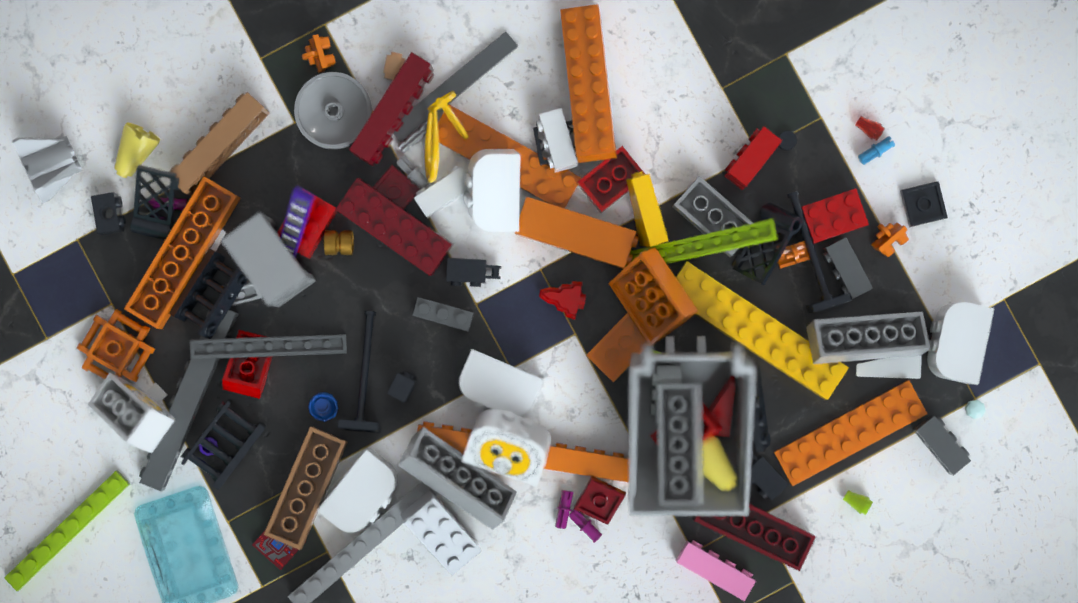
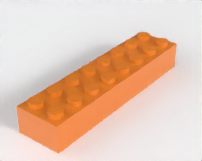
M599 5L560 9L577 160L579 163L617 158Z
M203 177L124 309L151 326L163 329L170 317L169 312L206 253L214 244L241 198L210 179Z

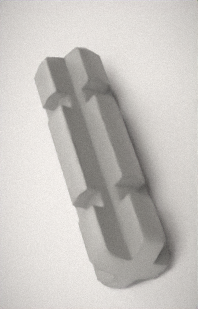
M424 122L419 126V129L414 130L407 136L405 141L398 144V148L403 153L407 152L410 146H414L420 141L424 134L426 135L427 123Z

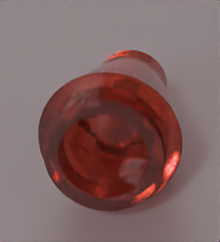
M863 116L855 124L871 140L878 141L885 130L881 123L864 118Z

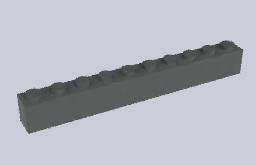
M229 309L211 339L229 338L239 313ZM220 358L191 359L186 362L184 367L186 373L183 378L179 379L177 384L178 392L176 396H172L169 406H171L169 413L175 418V421L154 451L148 453L147 459L149 461L139 474V477H141L139 483L158 491L166 489Z

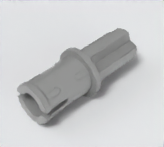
M406 156L398 159L397 164L408 175L407 178H411L420 189L430 183L419 171V167H415Z

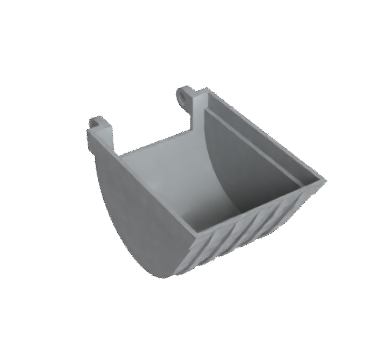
M665 336V353H652V345L643 344V353L631 354L629 379V516L748 515L754 364L752 359H747L745 353L742 352V344H733L732 353H706L705 336H697L696 353H675L674 336ZM657 366H680L681 384H702V401L708 408L730 376H735L730 437L717 436V438L720 440L738 478L736 481L737 485L730 491H727V489L722 491L703 475L704 504L659 505L658 446L650 437L658 429V423H655L654 415H651V404H654L651 392L652 389H655L652 383V376L656 374Z

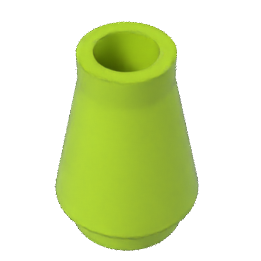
M849 490L843 498L859 514L863 513L866 515L873 501L869 500L870 497Z

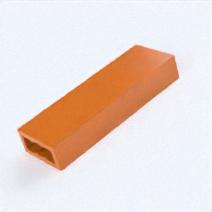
M526 197L519 217V232H515L518 236L622 269L632 262L633 255L630 253L632 247L636 248L639 237L636 236L637 232L529 197Z

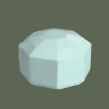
M979 400L969 401L965 407L966 414L973 419L982 417L986 411L984 403Z

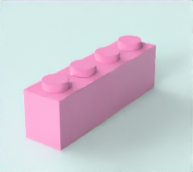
M694 540L691 543L686 541L676 562L745 601L756 582L752 578L753 574L745 569L741 572L735 568V563L727 559L725 562L718 559L720 555L712 550H709V552L701 549L703 545Z

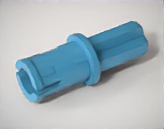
M888 136L876 145L872 144L871 148L858 155L860 163L865 165L876 157L880 158L884 152L895 146L893 140L890 142L892 138Z

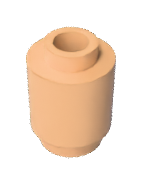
M391 52V55L386 56L383 71L385 73L384 78L394 80L405 63L402 54Z

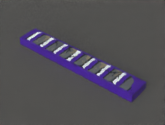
M296 187L293 192L280 240L294 259H296L314 199V195L299 187Z

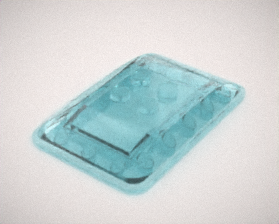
M196 486L142 504L136 508L134 513L136 524L162 603H213L236 594L239 588L206 488Z

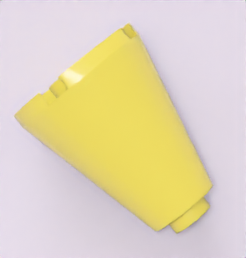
M129 122L125 123L114 169L117 171L116 174L123 178L133 176L137 166L142 165L157 147L160 138L151 131H144L143 127Z
M712 436L703 441V475L722 491L726 489L730 491L736 487L738 478L717 436Z

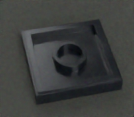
M939 181L900 190L909 227L948 218Z

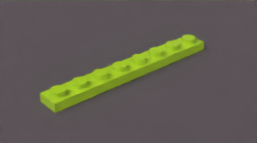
M771 219L631 251L630 254L633 255V261L640 253L656 247L666 264L777 240L774 220Z
M118 470L115 471L9 572L4 579L17 592L20 591L111 504L130 483Z

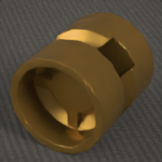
M325 230V255H337L338 252L341 255H353V230H344L340 234L336 230Z

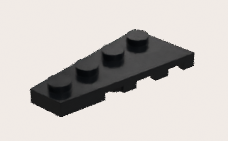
M760 366L754 367L752 433L757 452L765 451L771 443V437L768 433Z

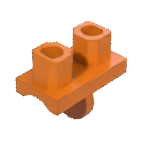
M318 34L313 35L312 39L309 40L310 45L305 46L306 53L302 55V59L309 60L310 65L316 63L318 73H321L333 66L336 61L333 54L324 56L323 49L331 47L329 37H319Z
M889 223L887 226L879 224L877 227L880 232L875 235L878 239L871 246L883 255L890 257L895 251L891 244L895 241L899 245L905 244L909 240L906 234L908 230L899 223L894 225Z
M805 242L796 243L785 248L778 260L779 269L810 260Z

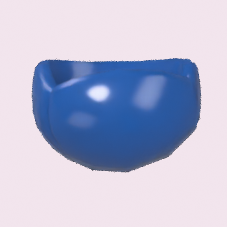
M321 392L310 399L308 408L314 419L326 422L336 416L338 404L333 395Z

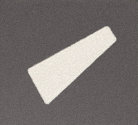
M921 355L882 358L857 364L856 375L858 377L920 379Z

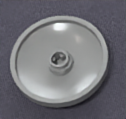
M326 72L311 78L304 84L297 95L294 114L299 130L310 142L325 149H341L354 143L371 116L372 107L366 90L356 79L339 72Z

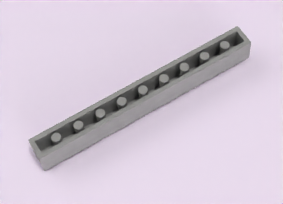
M421 482L293 591L288 598L292 603H311L404 523L400 515L427 491L431 490L435 495L438 492Z

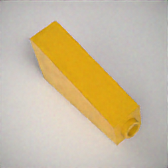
M643 171L631 174L632 178L627 179V185L640 246L651 247L667 242L668 237L650 174H643Z

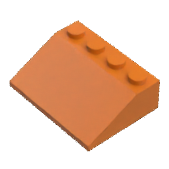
M656 247L640 253L608 283L648 344L652 346L698 312Z

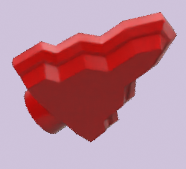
M572 281L571 284H562L559 288L548 287L541 289L539 297L546 303L555 305L556 309L564 312L566 317L575 320L578 309H584L586 294H582L583 282Z

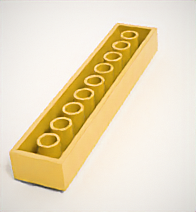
M685 262L677 274L676 279L698 310L695 314L696 316L737 343L742 344L743 347L824 400L830 398L849 367L841 362L813 364L808 340L689 262Z

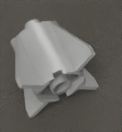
M67 136L59 139L18 138L12 141L41 203L49 201L74 174L82 171Z

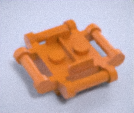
M118 309L113 312L109 321L99 315H95L91 328L82 343H79L77 346L78 350L88 356L82 365V369L85 371L89 370L105 380L109 373L94 365L93 361L95 360L116 372V376L120 378L125 376L137 382L138 374L150 354H153L155 351L154 347L143 342L150 328L146 325L142 326L126 317ZM120 321L139 332L137 338L115 326L116 322ZM102 325L103 328L101 329L91 348H89L88 346L90 345L92 339L94 338L98 329ZM140 347L144 351L130 372L126 369L133 361Z

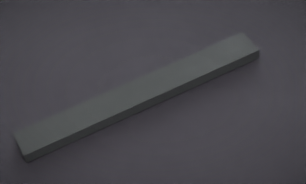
M507 32L503 33L414 106L409 116L404 115L402 118L404 124L399 132L394 131L395 137L400 142L406 140L407 136L414 130L419 129V126L424 122H427L429 112L427 108L438 97L441 98L445 94L454 91L456 96L448 102L450 104L517 49L518 45ZM442 107L437 110V113L442 110Z
M346 334L190 340V359L347 354Z

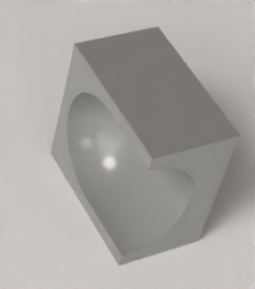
M258 213L221 241L266 304L281 307L317 280L298 264L273 229L276 226L273 219Z

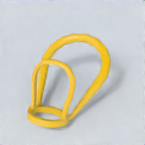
M454 91L445 94L441 98L438 97L427 108L429 112L424 160L426 178L430 183L436 180L439 165L437 110L442 107L458 133L464 139H468L465 129L448 106V102L456 96Z

